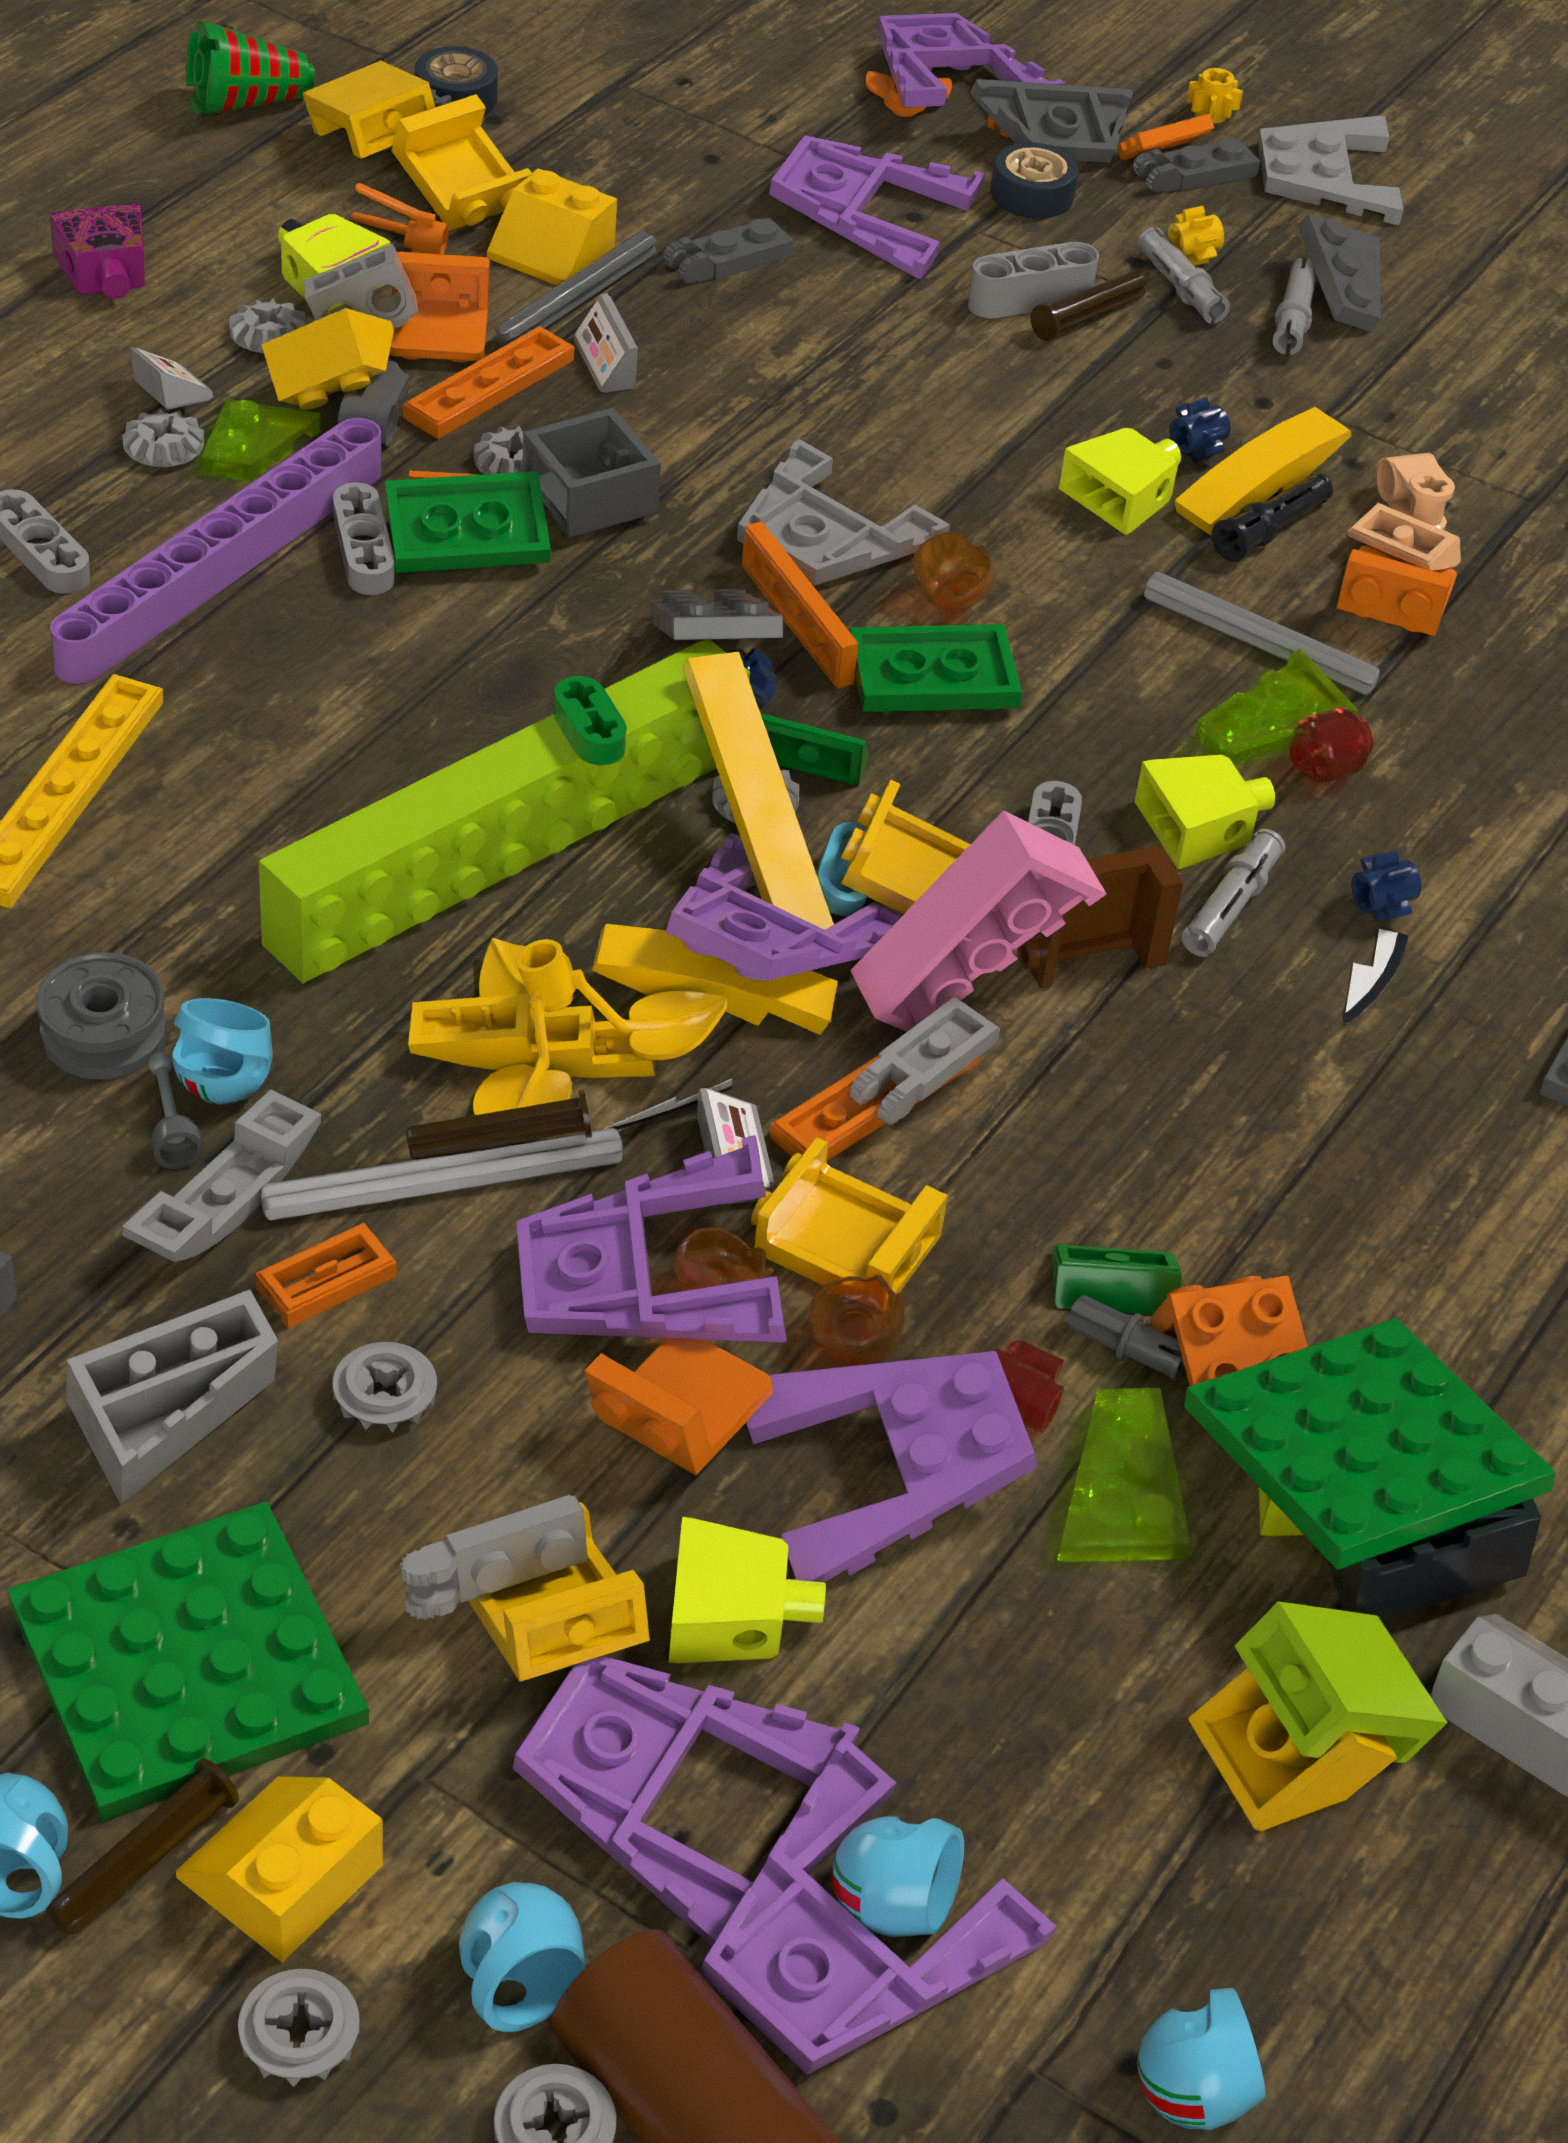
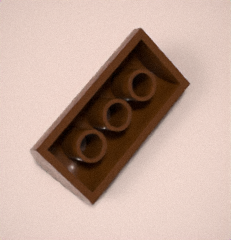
M649 1929L638 1932L603 1952L573 1980L553 2011L550 2031L578 2066L594 2076L607 2089L613 2100L616 2113L640 2143H843L671 1938L662 1930Z

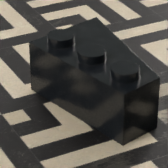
M1533 1498L1339 1570L1327 1560L1343 1610L1377 1615L1380 1620L1527 1576L1541 1515Z

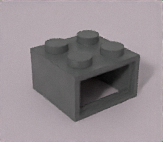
M613 407L523 432L522 472L538 471L544 509L568 538L658 513L661 463Z

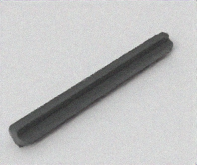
M645 231L637 232L497 325L495 328L497 335L495 342L498 346H505L538 326L544 329L654 256L656 254V238L653 235L649 236Z

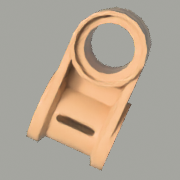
M1419 453L1381 458L1377 464L1375 475L1380 497L1392 509L1445 531L1447 521L1443 514L1446 502L1453 497L1455 485L1440 468L1434 455L1431 453Z

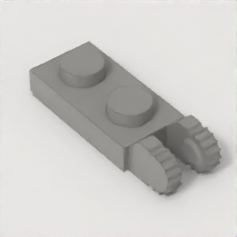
M953 997L881 1051L878 1059L869 1065L865 1071H862L854 1080V1083L850 1086L849 1096L860 1105H865L872 1098L874 1099L881 1094L888 1081L892 1080L897 1086L882 1100L877 1116L888 1125H893L911 1111L917 1100L923 1101L998 1042L1000 1028L956 997Z
M567 1495L448 1534L445 1540L421 1547L419 1551L413 1550L412 1553H407V1556L402 1558V1563H400L402 1579L406 1581L407 1585L410 1584V1589L406 1590V1595H404L406 1612L410 1613V1617H417V1620L419 1618L424 1620L427 1618L434 1619L435 1615L443 1616L452 1613L459 1601L463 1603L475 1599L477 1596L493 1593L588 1561L584 1510L575 1495Z

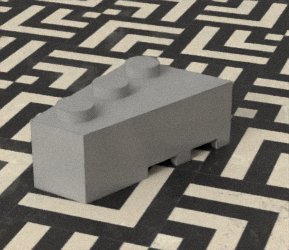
M250 1289L67 1359L66 1400L120 1505L135 1495L275 1380L278 1339Z

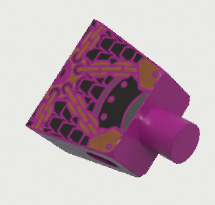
M140 203L49 213L53 256L78 293L103 292L109 298L119 299L124 297L130 291V288H139L145 284Z

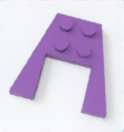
M957 13L879 16L877 35L903 107L945 105L947 88L931 72L933 67L968 70L974 65H989L1003 81L1066 85L1061 79L1048 81L1043 78L1045 69L1034 62H1027V66H1024L1015 60L1016 51L1006 44H990L989 33Z
M804 136L772 178L769 195L920 280L937 257L940 241L862 213L864 208L884 181L968 211L982 190L985 174L974 171L973 178L949 174L951 166L930 162L928 169L902 164L903 156L886 153L882 159L860 155L861 147Z
M731 833L726 839L724 848L719 847L713 855L710 867L708 869L704 868L699 874L696 886H690L672 910L666 933L685 941V946L695 953L707 956L713 955L734 965L735 971L744 977L768 981L863 958L903 914L874 901L825 930L745 892L746 889L756 885V881L741 837Z
M756 1135L741 1139L742 1148L712 1158L711 1152L707 1151L683 1160L684 1169L652 1181L649 1180L648 1174L625 1181L626 1190L597 1201H593L592 1194L516 1221L524 1318L528 1333L786 1342L787 1338L777 1276L652 1296L643 1217L766 1197Z
M996 1351L769 1375L772 1379L774 1392L746 1422L752 1442L756 1444L877 1405L907 1492L904 1495L782 1533L783 1540L788 1544V1557L796 1580L826 1582L845 1570L851 1576L875 1562L874 1553L907 1534L913 1540L932 1529L931 1520L962 1502L966 1509L1038 1467L1034 1449Z
M606 1656L575 1664L516 1752L513 1769L707 1943L713 1946L749 1887L751 1888L754 1882L644 1824L700 1732L704 1730L811 1787L826 1767L839 1741L845 1736L855 1745L860 1728L852 1724L843 1723L842 1729L805 1720L807 1712L776 1704L773 1711L733 1700L735 1692L708 1685L704 1692L669 1682L671 1674Z
M845 1736L835 1747L832 1757L804 1797L800 1809L787 1830L780 1836L770 1852L767 1862L751 1888H748L710 1949L700 1971V1974L807 2075L1046 1945L1051 1940L1057 1927L1002 1878L911 1967L906 1965L808 1875L855 1827L862 1824L892 1796L896 1782Z

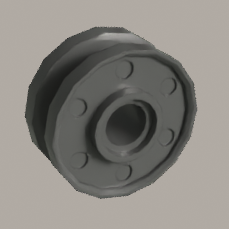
M93 952L73 957L52 969L40 984L36 1001L37 1014L41 1022L40 1037L47 1057L62 1071L83 1079L110 1080L133 1074L148 1065L151 1055L160 1052L164 1047L167 1033V1018L164 1013V990L157 973L141 960L121 953Z

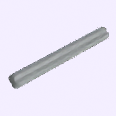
M1155 572L1146 584L1144 597L1148 601L1357 693L1369 695L1378 682L1380 674L1378 667L1166 574Z

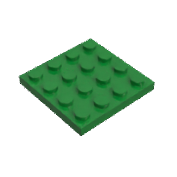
M1397 1318L1187 1387L1185 1409L1337 1570L1552 1491L1556 1471Z
M267 1501L7 1589L11 1611L101 1823L170 1798L198 1773L194 1769V1765L202 1758L212 1761L227 1776L369 1724V1708Z

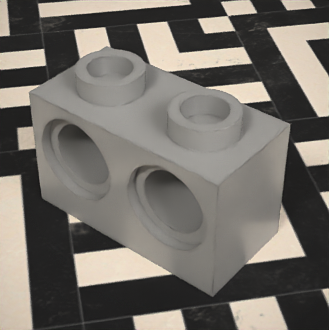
M393 244L304 280L305 299L315 320L330 315L331 313L328 310L338 303L347 304L355 311L389 320L393 328L406 324L411 320L412 315L419 313L415 291ZM382 285H391L397 289V292L389 298H380L373 293L377 287Z

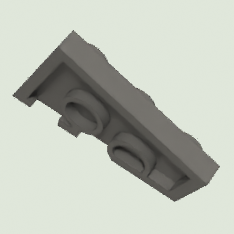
M1308 213L1298 228L1333 319L1370 332L1381 319L1380 238L1346 227L1335 219L1329 218L1326 220Z

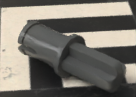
M1080 1296L1072 1305L1066 1322L1069 1329L1116 1351V1359L1124 1361L1126 1357H1129L1169 1376V1379L1176 1381L1182 1374V1369L1179 1367L1180 1364L1184 1366L1178 1339L1143 1323V1315L1136 1313L1133 1317H1130L1087 1296Z

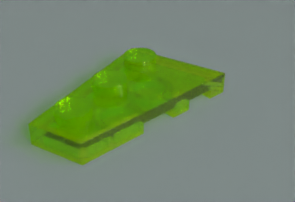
M1299 649L1289 656L1287 665L1276 672L1270 669L1260 676L1258 685L1249 692H1237L1200 718L1197 723L1195 737L1211 755L1226 756L1233 765L1353 728L1356 725L1359 710L1313 661Z
M1097 1389L1057 1562L1187 1559L1191 1543L1161 1389Z

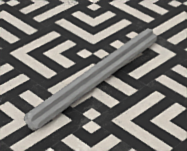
M607 1128L592 1131L591 1138H586L585 1132L270 1183L261 1187V1205L266 1219L274 1221L612 1165L622 1160V1140L617 1129Z

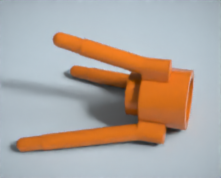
M357 183L355 185V190L358 193L414 220H410L408 225L353 212L351 214L353 221L405 235L404 247L412 249L411 253L444 255L449 235V224L436 221V214L417 210L364 184Z

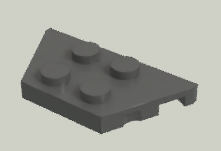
M976 79L971 95L1015 144L1037 142L1057 147L1067 152L1075 161L1110 163L1118 145L1119 134L1123 128L1126 111L1133 92L1132 89Z

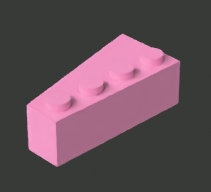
M1003 810L850 971L874 1018L908 1032L951 998L956 997L961 1001L972 993L974 989L971 982L981 974L990 973L995 970L1001 972L1018 958L1014 950L1041 931L1048 937L1064 926L1066 922L1062 915L1082 900L1091 906L1105 896L1106 892L1079 847Z

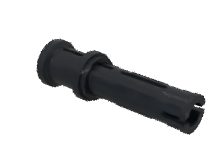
M1314 472L1308 478L1284 490L1265 503L1250 502L1241 508L1238 516L1235 518L1225 517L1221 519L1212 529V541L1217 552L1224 559L1237 562L1248 556L1252 547L1269 544L1276 538L1279 528L1299 518L1319 504L1327 502L1332 497L1333 486L1330 479L1323 473ZM1237 539V544L1231 546L1230 542Z

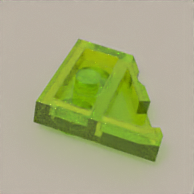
M226 399L201 457L202 474L253 481L267 471L270 464L281 461L293 452V441L303 434L312 438L319 434L321 430L320 413L256 404L250 400L237 401Z

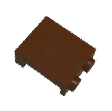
M1161 845L1086 859L1104 888L1106 895L1091 906L1082 900L1062 915L1066 922L1064 926L1048 937L1040 931L1017 948L1022 967L1026 970L1030 969L1040 988L1053 985L1057 961L1132 946L1145 969L1166 965L1183 881Z

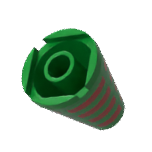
M198 21L195 26L200 32L191 31L187 46L185 75L186 86H195L196 97L188 96V101L192 111L197 115H210L303 99V92L312 89L314 86V65L308 62L305 53L211 22Z

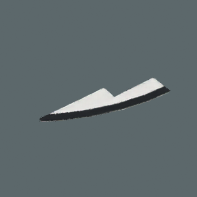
M1379 929L1373 967L1353 963L1344 1018L1345 1023H1350L1361 1015L1380 996L1391 981L1404 955L1408 935Z
M732 1079L709 1089L720 1093L732 1089ZM699 1093L676 1103V1097L604 1129L614 1128L619 1130L698 1103Z

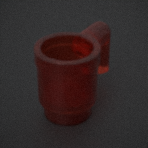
M1023 1340L1011 1342L1005 1351L996 1348L994 1351L997 1352L1025 1428L1028 1426L1040 1433H1044L1052 1422L1064 1394L1065 1388L1055 1383L1063 1368L1064 1360Z

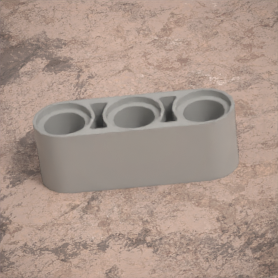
M1067 242L979 257L973 264L968 308L979 317L988 319L1031 313L1036 305L1041 303L1051 305L1094 287L1099 253L1089 244Z

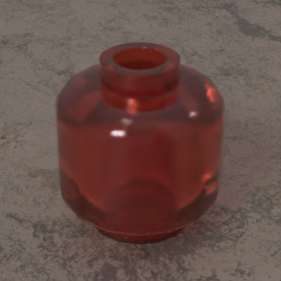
M1345 707L1333 708L1304 717L1298 722L1294 730L1293 740L1289 746L1290 758L1294 766L1298 770L1303 771L1309 779L1317 783L1330 782L1356 774L1364 768L1368 756L1373 749V736L1368 723L1363 717L1356 715Z

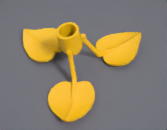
M492 938L481 968L479 979L480 997L515 994L529 995V1004L534 1019L538 1060L535 1068L527 1064H513L491 1073L483 1080L475 1093L473 1100L474 1114L479 1115L571 1098L572 1081L568 1073L559 1070H548L550 1059L544 1011L556 1012L567 1007L572 1002L573 993L576 989H579L620 1033L631 1034L629 1044L636 1055L650 1060L677 1058L699 1046L711 1033L726 1011V997L695 991L655 993L635 1002L629 1011L630 1020H625L586 982L582 970L573 971L569 958L564 954L558 942L545 939L522 946Z

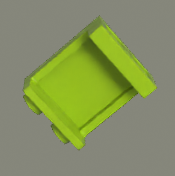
M1278 1601L1234 1646L1304 1757L1320 1758L1339 1738L1349 1731L1383 1735L1398 1757L1393 1762L1406 1763L1447 1724L1446 1719L1377 1615Z

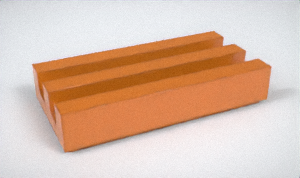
M1210 113L1137 133L1134 137L1119 143L1117 150L1121 160H1130L1137 158V155H1140L1141 152H1149L1151 149L1158 148L1162 151L1193 142L1212 132L1214 125Z
M362 1223L255 1273V1286L262 1296L268 1295V1304L274 1312L281 1311V1321L289 1329L396 1278L397 1262L366 1224ZM363 1248L366 1249V1250H364V1251H362V1252H360V1253H358V1254H356V1255H354V1256H352V1257H350V1258H347V1259H345V1260H343V1261H341V1262H339V1263L337 1262V1260H339V1259H341V1258H343V1257H346V1256H348V1255H350V1254H352V1253H354V1252H356V1251H358V1250H360V1249H363ZM315 1271V1274H313V1275H311V1276H309V1277H307V1278H305V1279H303V1280H301V1281H299V1282H296V1283H294V1284H292V1285H290V1286H288V1287H286V1288H283V1287H282V1286H284V1285H286V1284H288V1283H290V1282H292V1281H295V1280H297V1279H299V1278H301V1277H303V1276H305V1275H307V1274L312 1273V1272Z

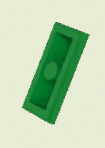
M761 714L779 766L855 786L860 785L869 763L866 740Z
M1062 1244L1053 1246V1294L1056 1307L1060 1309H1071L1074 1302L1080 1296H1087L1121 1313L1153 1315L1166 1300L1169 1292L1181 1288L1182 1272L1175 1254L1172 1252Z

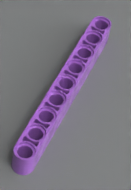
M352 418L339 423L58 615L51 622L50 626L53 666L56 676L62 681L72 684L88 683L97 679L333 512V492L338 487L351 482L365 483L370 486L381 477V429L379 425L365 418Z

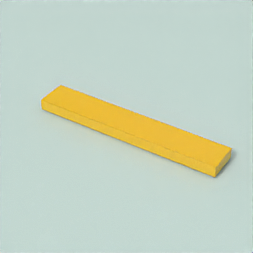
M739 652L688 658L683 666V671L761 899L824 930L834 925Z
M113 674L0 821V906L11 909L162 706L163 688Z

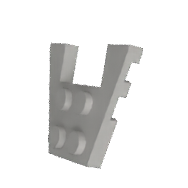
M1385 116L1260 129L1257 145L1264 192L1315 205H1320L1323 198L1343 203L1346 213L1362 216L1364 209L1385 214L1383 222L1400 225L1404 209L1399 187L1354 184L1347 149L1386 152L1389 133Z
M798 439L790 447L789 457L785 463L780 462L775 469L773 481L767 489L762 488L738 523L737 540L744 543L746 525L762 521L811 584L816 586L941 545L948 541L950 524L915 504L884 526L873 523L812 488L831 475L833 458Z

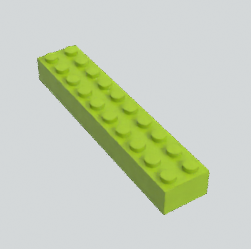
M703 639L605 688V691L627 726L626 750L624 756L618 762L600 766L583 761L575 753L556 722L554 714L260 859L259 885L262 945L304 984L325 972L336 969L342 963L359 954L382 945L388 939L407 929L428 921L434 915L453 905L474 897L480 891L501 880L520 873L526 867L549 855L564 850L572 843L596 831L605 829L620 818L640 808L647 807L653 801L682 786H687L695 779L715 770L717 767L686 680L683 666L688 658L724 654L726 652L710 639ZM745 668L748 680H750V671Z

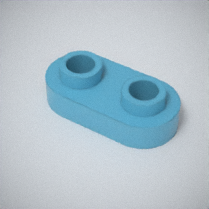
M854 822L842 823L835 827L824 848L816 870L829 912L840 916H850L859 911L868 898L866 895L841 884L850 862L842 859L841 855L855 827L863 831L866 828Z

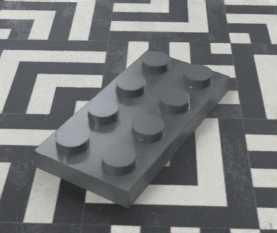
M668 590L662 591V600H649V621L673 640L783 638V615L770 609L768 602H760V598H755L753 594L746 593V590H714V599H701L700 595H696L694 591Z

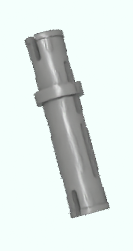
M1153 227L1146 229L1138 239V249L1175 286L1177 296L1185 304L1193 305L1207 323H1211V321L1218 323L1223 320L1230 310V302L1213 286L1211 276L1204 269L1196 268L1160 228L1156 227V230Z
M1303 258L1297 259L1291 265L1284 301L1276 310L1275 325L1277 329L1272 342L1274 348L1281 354H1286L1288 344H1291L1290 355L1297 353L1302 348L1304 333L1311 326L1312 310L1310 306L1318 278L1310 258H1307L1305 268H1301Z
M1260 829L1253 834L1251 841L1244 851L1229 860L1224 867V878L1206 900L1204 906L1188 928L1186 927L1182 932V943L1187 950L1202 957H1206L1210 953L1212 954L1216 949V945L1238 917L1248 900L1252 896L1258 895L1264 889L1268 882V872L1285 852V843L1279 834L1270 829Z

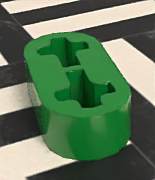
M571 676L561 680L554 690L553 714L575 753L589 764L601 766L618 762L625 754L627 726L603 686L598 681L584 676Z

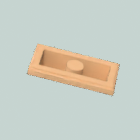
M1377 503L1348 530L1349 537L1428 570L1434 571L1451 568L1461 562L1459 536L1380 503Z

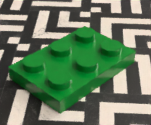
M538 471L385 481V499L395 573L550 563L551 548Z
M1004 624L850 627V633L859 643L855 678L863 712L887 713L893 711L1020 708L1022 690Z

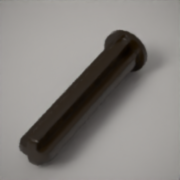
M1131 271L1054 304L1041 303L1036 305L1032 309L1030 316L1032 328L1041 340H1054L1058 337L1060 331L1143 297L1146 293L1144 285L1147 284L1145 276H1139L1137 271Z
M584 1089L578 1090L579 1098L411 1126L407 1129L406 1133L409 1154L412 1159L417 1160L585 1131L586 1138H591L592 1131Z
M205 1758L200 1759L194 1765V1769L198 1772L194 1777L51 1901L46 1910L58 1929L67 1936L79 1933L222 1805L232 1808L239 1802V1795L234 1784L216 1764Z

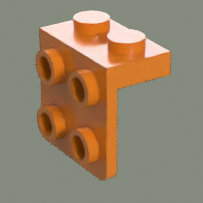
M397 252L415 291L419 313L412 315L411 320L406 324L393 328L394 332L389 354L410 360L431 358L447 359L459 363L479 361L484 358L489 308L490 257ZM392 286L393 296L397 292V289Z
M1365 545L1360 547L1359 550L1352 549L1336 609L1353 613L1361 618H1372L1401 626L1411 632H1422L1435 636L1454 587L1457 573L1452 568L1434 571L1421 568L1377 548Z
M1288 1275L1262 1279L1260 1276H1247L1233 1280L1226 1285L1203 1288L1201 1285L1181 1287L1169 1292L1166 1300L1151 1316L1153 1328L1178 1339L1190 1386L1308 1347Z
M667 1338L635 1372L602 1353L584 1370L593 1398L591 1406L600 1420L694 1475H697L774 1392L772 1379L768 1374L705 1339Z

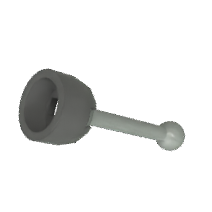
M156 1052L149 1058L148 1067L157 1076L165 1118L156 1124L152 1133L153 1153L155 1160L161 1166L168 1169H183L196 1163L202 1156V1138L198 1127L191 1119L177 1115L169 1078L172 1059L164 1052Z

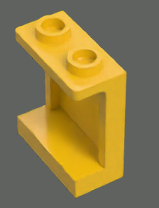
M378 61L303 92L314 133L323 136L340 128H345L353 155L361 159L393 146L399 119L435 108L428 81L383 61Z
M477 94L399 119L392 147L393 154L442 222L449 224V231L465 225L473 226L486 218L503 213L512 190L532 174L529 168L514 172L482 129L481 124L486 107Z
M890 779L882 796L879 797L871 793L856 823L866 828L863 831L855 827L841 855L842 859L850 862L841 884L904 915L971 844L893 806L892 802L900 784Z
M817 1137L803 1155L795 1153L784 1170L782 1181L773 1193L766 1191V1197L758 1200L751 1218V1223L757 1226L754 1253L884 1315L941 1237L948 1195L926 1185L915 1201L909 1204L830 1167L826 1162L829 1143Z
M581 1502L579 1503L584 1510L588 1561L469 1600L470 1605L520 1682L650 1641L644 1583L634 1570L616 1575L593 1542L589 1511Z

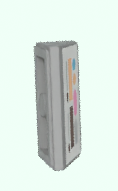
M608 293L600 294L576 330L574 342L599 391L612 392L633 389L634 385H636L638 347Z
M130 348L135 382L168 410L209 401L211 398H214L213 391L181 364L138 348Z
M699 1088L697 1120L704 1151H710L712 1158L742 1148L741 1139L756 1135L765 1192L773 1193L776 1190L756 1105L712 1089ZM760 1198L751 1199V1200H745V1201H739V1202L726 1203V1204L744 1203V1202H756V1201H758Z

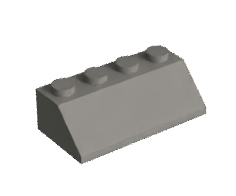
M1498 1614L1478 1616L1443 1659L1430 1697L1444 1718L1568 1798V1658Z

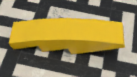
M1316 407L1287 419L1246 443L1209 470L1175 499L1176 511L1212 536L1214 525L1225 517L1234 518L1241 508L1250 502L1265 503L1275 493L1280 494L1306 479L1351 437V430Z
M605 924L601 930L592 971L648 996L666 991L713 993L726 997L727 1008L725 1012L759 1026L769 1012L818 1035H821L831 1022L838 982L811 970L768 981L750 979L737 973L734 965L713 955H701L689 950L685 946V941L666 933V930Z
M528 994L412 1002L408 1042L410 1053L469 1067L499 1070L513 1064H527L535 1068L538 1053L533 1012L529 1004L530 997ZM592 1005L565 1007L556 1012L544 1011L550 1059L548 1070L564 1071L570 1077L578 1078L655 1076L656 1060L642 1058L632 1051L629 1044L631 1034L620 1033L609 1021L595 1022Z

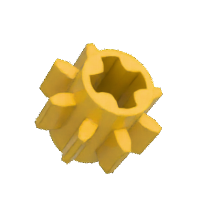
M1210 68L1199 74L1198 82L1190 81L1187 101L1192 103L1191 111L1195 112L1196 117L1210 113L1213 124L1224 122L1227 118H1231L1232 110H1240L1243 90L1237 89L1238 80H1234V75L1231 72L1221 68Z
M1204 206L1184 209L1182 214L1175 215L1176 223L1171 224L1168 228L1169 240L1187 256L1194 266L1209 263V259L1216 258V249H1220L1224 243V230L1220 219L1214 214L1205 216Z

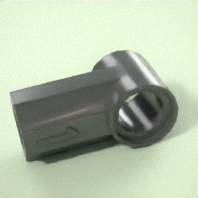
M388 361L386 371L370 377L371 383L365 388L357 390L355 395L346 393L341 402L338 415V424L352 418H365L374 421L381 429V446L390 447L397 428L398 411L409 391V375L404 373L398 364L393 361Z

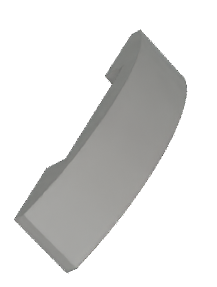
M270 1089L235 1122L234 1141L174 1197L162 1191L154 1196L122 1226V1236L173 1262L186 1260L208 1250L239 1227L261 1205L260 1194L262 1186L283 1180L319 1127L321 1114Z

